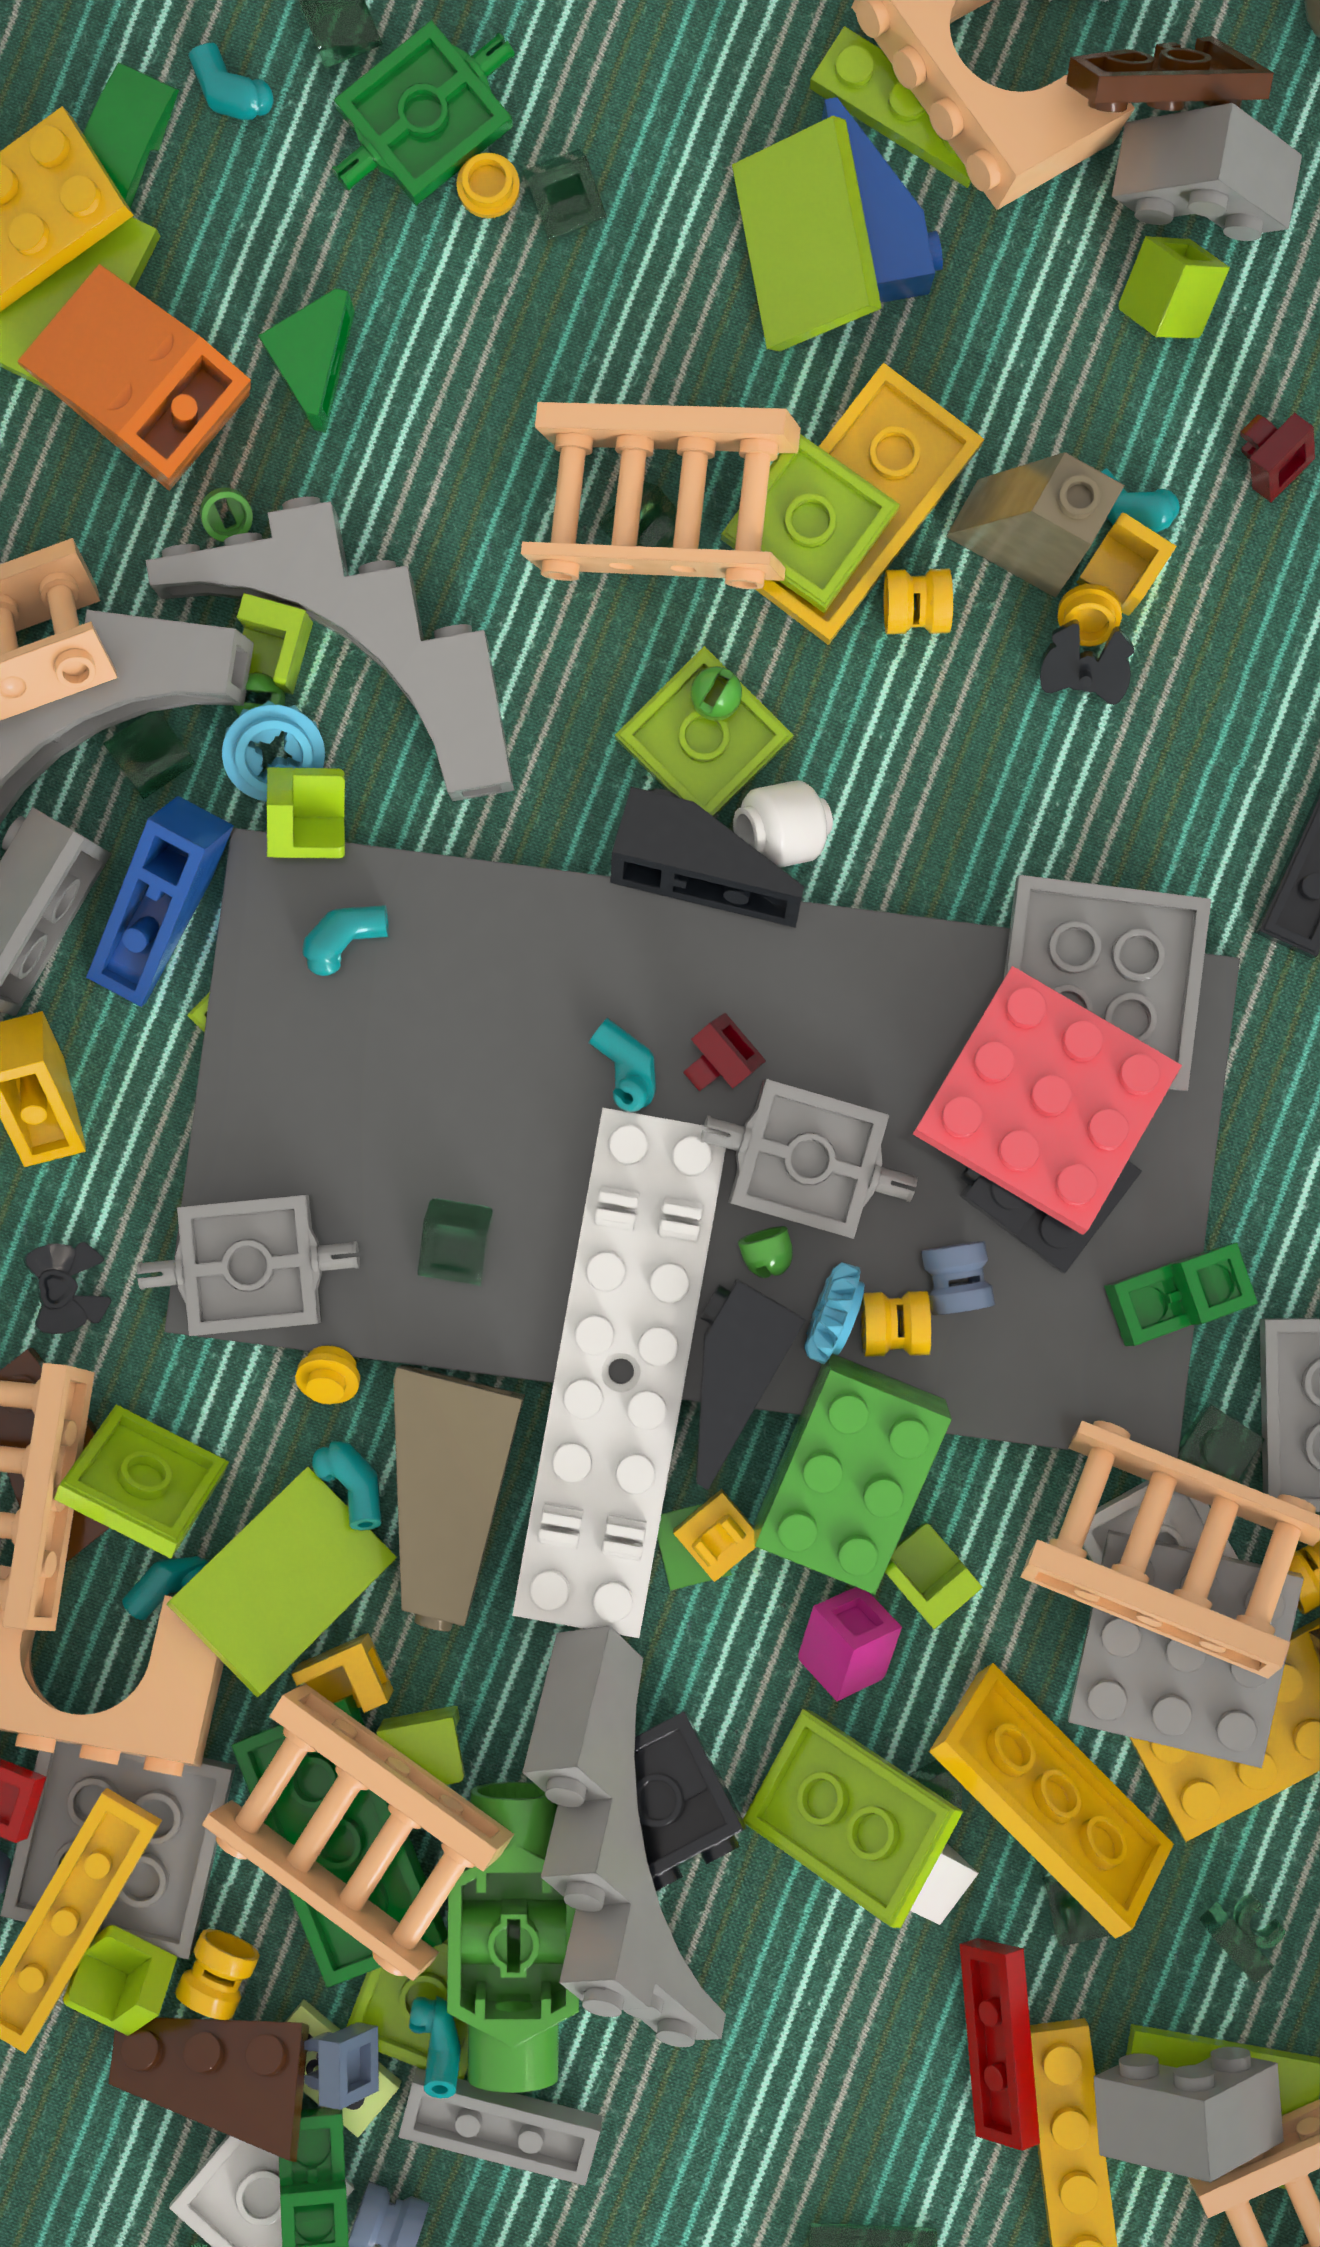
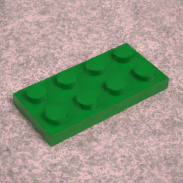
M353 1694L332 1702L365 1726ZM280 1724L240 1739L231 1745L250 1794L286 1738L283 1734L284 1727ZM317 1751L307 1752L263 1823L295 1845L338 1777L335 1771L336 1765ZM369 1789L360 1790L317 1857L316 1862L347 1884L391 1815L388 1810L389 1803ZM409 1835L368 1898L370 1902L399 1923L426 1882V1877ZM288 1889L327 1988L381 1967L374 1960L373 1951ZM439 1911L421 1937L423 1941L432 1947L442 1944L448 1938V1932Z

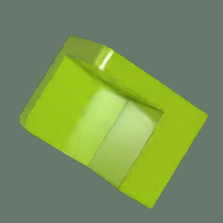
M1145 236L1119 301V310L1155 337L1199 338L1204 331L1230 267L1191 239Z
M243 593L237 619L244 627L243 635L254 643L249 673L259 672L273 677V682L279 689L293 695L313 621L304 609Z
M267 767V857L342 858L345 856V773L342 769Z
M928 1523L921 1524L896 1546L885 1571L888 1577L933 1629H936L983 1588Z
M458 1706L383 1719L377 1730V1736L445 1785L459 1783L464 1778L465 1771L456 1728L460 1720Z
M109 1925L96 1934L68 1983L63 2002L66 2006L129 2036L159 2016L177 1956L115 1925Z

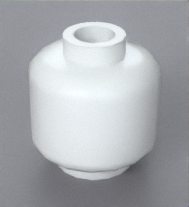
M790 781L751 790L743 799L741 808L737 809L733 819L734 833L780 868L815 860L822 853L827 835L830 834L833 826L832 813L828 803L823 798H820L815 790L803 781Z

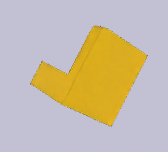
M1121 513L1076 583L1079 585L1099 584L1109 588L1118 596L1122 606V613L1129 616L1142 601L1177 546L1129 515Z
M369 1633L299 1663L291 1673L296 1686L305 1683L330 1702L353 1694L357 1707H361L364 1713L388 1703L394 1691Z

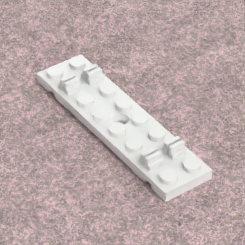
M602 1108L512 1616L584 1629L611 1626L619 1635L634 1638L640 1637L726 1148L700 1142L701 1133L703 1130L727 1137L728 1135L725 1132L704 1127V1125ZM616 1359H626L634 1368L633 1377L626 1383H617L609 1375V1366Z

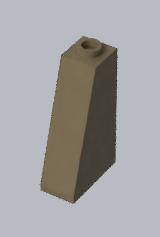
M1063 452L978 479L946 537L1056 598L1092 545L1125 485Z
M401 1364L396 1368L393 1380L402 1611L416 1614L414 1622L420 1626L438 1631H451L453 1624L465 1626L470 1614L525 1394Z

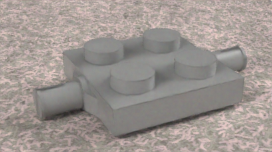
M763 1079L755 1110L744 1126L708 1115L704 1127L725 1132L728 1136L725 1137L703 1130L701 1133L700 1142L737 1151V1172L728 1203L852 1239L855 1237L863 1207L873 1196L874 1191L911 1202L915 1191L894 1186L891 1184V1181L911 1187L917 1186L918 1177L916 1175L912 1176L881 1167V1143L889 1119L888 1114L769 1079Z
M309 1195L177 1207L180 1241L175 1260L138 1262L137 1274L162 1272L163 1275L137 1279L141 1290L178 1285V1289L186 1303L189 1336L321 1323L318 1286L322 1271L348 1268L359 1269L360 1256L334 1258V1255L359 1252L357 1241L319 1245V1241L312 1229Z

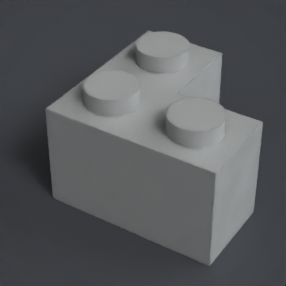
M1234 103L1129 121L1124 126L1112 197L1134 211L1135 218L1144 223L1164 225L1171 223L1173 217L1197 214L1207 217L1223 228L1224 235L1240 241H1254L1261 238L1262 233L1289 229L1302 154Z
M1240 2047L1217 2048L1211 2051L1210 2058L1196 2065L1178 2068L1159 2064L1158 2058L1153 2055L1130 2054L1121 2057L1119 2065L1094 2076L1100 2156L1212 2182L1284 2142L1278 2063L1251 2058L1250 2051Z

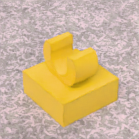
M722 1489L673 1529V1534L714 1582L756 1548L753 1525Z

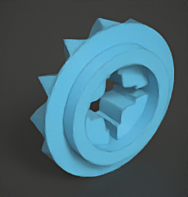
M268 700L262 706L250 710L243 708L239 717L230 727L226 728L222 745L223 765L231 782L244 794L267 802V767L262 772L263 753L255 743L261 741L270 744L275 736L279 737L281 731H284V751L292 755V758L276 757L272 764H268L267 767L323 768L325 748L317 724L301 713L296 705L287 707L276 705Z
M841 1262L833 1268L831 1275L826 1279L806 1332L807 1338L804 1346L806 1355L810 1359L825 1364L832 1354L839 1355L846 1344L864 1294L865 1284L859 1281L860 1267Z

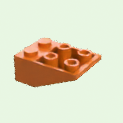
M100 264L17 361L21 367L169 491L250 396L251 379L201 336Z

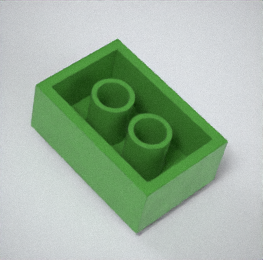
M832 1354L828 1361L821 1365L755 1519V1547L876 1594L951 1423L952 1418L946 1399Z

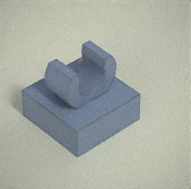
M357 2022L334 2033L325 2032L304 2042L305 2050L318 2052V2070L304 2075V2083L312 2089L319 2090V2106L341 2110L379 2091L378 2026Z

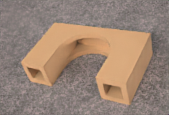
M854 0L851 8L856 13L858 23L867 36L874 38L892 63L894 73L899 82L905 88L912 91L929 115L931 125L937 135L943 140L948 141L965 165L972 184L986 194L996 210L1113 144L1135 109L1132 103H1128L1127 110L1123 112H1104L1088 106L1089 99L1066 84L1067 75L1043 88L1024 92L1004 90L988 84L977 77L967 68L957 54L951 38L950 24L992 0Z
M0 1565V1578L6 1579L11 1572V1567ZM164 1595L150 1661L145 1675L136 1689L121 1703L102 1712L85 1715L62 1712L43 1696L33 1676L31 1651L36 1630L2 1627L4 1611L0 1605V1731L16 1733L15 1746L54 1753L56 1741L81 1745L79 1758L118 1765L120 1753L146 1757L143 1770L182 1777L184 1765L201 1768L224 1663L166 1605L172 1597Z

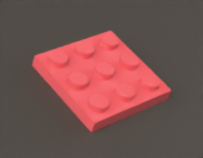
M1012 966L920 1120L913 1135L1083 1235L1092 1225L1182 1065Z

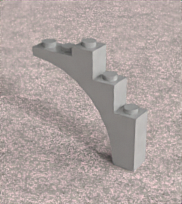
M301 497L283 503V510L268 513L272 535L270 539L263 540L262 535L257 533L239 534L225 539V547L200 551V547L197 545H178L163 550L162 558L146 561L150 587L162 600L204 596L242 599L243 593L306 610L312 620L350 640L382 667L418 710L435 744L447 789L453 802L515 791L490 647L485 630L473 632L472 625L469 624L451 625L436 630L434 632L435 639L424 640L414 580L408 566L397 567L395 561L389 560L376 561L360 566L358 568V575L349 576L339 517L331 502L321 503L317 497Z
M87 610L85 623L92 622L116 669L117 678L0 721V824L23 792L57 759L106 728L148 712L195 704L244 706L254 643L233 628Z
M611 1626L559 1632L556 1634L522 1772L545 1792L548 1800L558 1805L541 1878L564 1897V1902L567 1905L576 1909L559 1983L582 2001L583 2008L588 2012L603 2017H617L624 2010L627 2014L641 2019L657 2033L656 2037L665 2044L676 2047H690L694 2045L695 2040L722 2039L726 2014L701 1988L680 1954L662 1913L647 1863L638 1813L634 1760L636 1704L644 1658Z

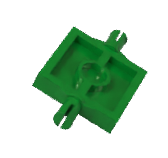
M431 20L334 99L336 110L357 134L360 144L359 148L338 165L332 167L334 175L340 183L342 182L343 187L350 191L355 184L377 167L382 173L392 177L415 206H417L455 175L468 159L482 153L513 127L512 117L492 94L487 80L489 75L510 58L515 57L511 45L508 41L505 42L504 36L497 33L493 39L470 56L467 52L452 45Z

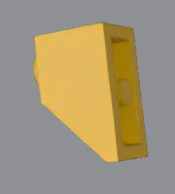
M43 1011L0 1022V1119L24 1167L86 1152L85 1139L64 1056Z

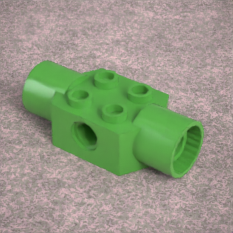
M534 1782L490 1783L472 1788L470 1790V1803L514 1833V1836L502 1855L485 1871H481L476 1866L473 1868L466 1867L448 1895L447 2013L468 2024V2082L471 2085L494 2092H530L550 2087L558 2081L559 2023L579 2012V1998L559 1983L576 1909L567 1905L564 1902V1897L541 1878L558 1805L548 1800L545 1792Z

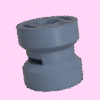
M985 1241L954 1244L921 1251L924 1270L932 1275L934 1288L929 1294L932 1315L965 1312L995 1305L993 1287L984 1279L983 1266L988 1261ZM969 1279V1282L949 1284V1280Z
M369 2181L348 2239L349 2247H374L375 2244L380 2245V2247H416L429 2202L410 2196L405 2200L397 2198L395 2204L389 2202L391 2195L388 2188Z

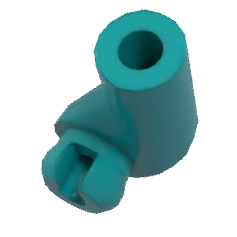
M204 43L189 52L188 56L205 100L215 113L241 120H252L256 115L265 116L270 112L274 99L272 89L268 83L262 79L251 80L249 77L228 73L217 44Z
M1108 468L1101 471L1105 475L1118 481ZM1123 488L1107 519L1114 525L1120 514L1125 513L1157 533L1171 525L1179 514L1180 504L1176 495L1167 489H1157L1154 492L1128 493Z
M386 905L342 908L329 911L304 939L302 953L307 958L308 969L320 976L334 974L341 967V953L352 940L389 937Z
M606 1018L588 1043L614 1062L615 1089L613 1090V1099L616 1105L627 1112L639 1111L652 1102L656 1092L654 1055L649 1048L609 1018Z
M332 1441L329 1447L317 1449L312 1458V1465L316 1476L326 1482L337 1478L347 1489L350 1528L370 1530L379 1527L382 1522L379 1479L376 1470L350 1443Z
M199 1556L163 1559L155 1562L122 1599L124 1608L136 1619L146 1620L163 1601L164 1595L178 1593L209 1561Z
M437 1995L435 2000L417 1997L412 2002L409 2028L412 2032L418 2034L430 2033L424 2091L431 2097L449 2098L456 2093L461 2045L454 2016L447 2013V2001Z

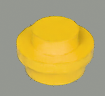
M480 153L471 157L463 164L457 176L456 183L459 199L462 205L475 216L481 218L500 217L512 209L519 197L520 182L518 173L514 165L499 154Z
M1099 584L1076 586L1069 590L1059 603V626L1077 619L1080 628V645L1087 647L1100 645L1108 640L1115 627L1120 626L1122 619L1121 602L1118 596L1105 586Z
M319 1346L311 1350L307 1357L301 1360L297 1367L295 1380L301 1392L312 1400L321 1404H337L346 1402L356 1395L360 1384V1373L354 1357L346 1350L336 1346Z

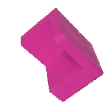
M854 1587L813 1606L798 1658L836 1701H839L881 1681L885 1677L902 1626L869 1592Z

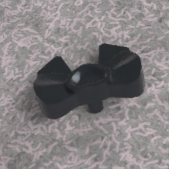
M1077 619L1055 629L1052 632L1053 643H1050L1045 650L1040 662V681L1044 692L1054 693L1071 688L1084 692H1095L1112 705L1119 703L1126 694L1130 684L1129 657L1134 653V646L1119 627H1115L1098 658L1092 651L1080 653V628Z
M85 1242L78 1243L75 1248L59 1243L48 1244L35 1248L25 1255L23 1259L24 1264L37 1279L39 1300L42 1304L35 1321V1328L39 1332L63 1334L78 1329L87 1320L93 1324L101 1321L111 1304V1298L75 1295L78 1284L71 1276L104 1261L102 1255Z

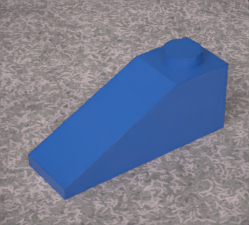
M838 97L825 99L822 121L831 116L845 119L847 123L881 303L929 294L935 271H940L943 268L942 249L938 232H927L923 209Z
M180 796L175 797L148 818L86 978L140 1007L147 1003L214 876L234 825Z

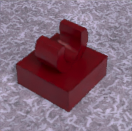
M1295 412L1279 429L1268 419L1257 414L1240 431V436L1248 441L1241 450L1250 460L1252 489L1270 503L1315 459L1314 427Z
M724 1013L710 1022L691 1039L703 1055L683 1073L699 1092L720 1075L733 1089L764 1064L766 1060L731 1018Z

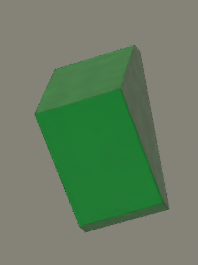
M336 288L258 335L269 359L313 430L324 433L327 430L355 314L348 291Z

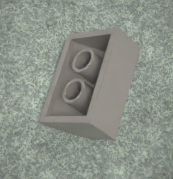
M33 807L26 818L19 816L9 827L2 842V848L6 852L0 861V1012L12 1016L18 1014L112 854Z

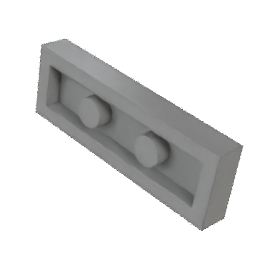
M416 2068L399 2138L586 2185L603 2116L516 2093L483 2090L462 2079L457 2080L456 2093L449 2098L431 2097L424 2091L426 2070Z

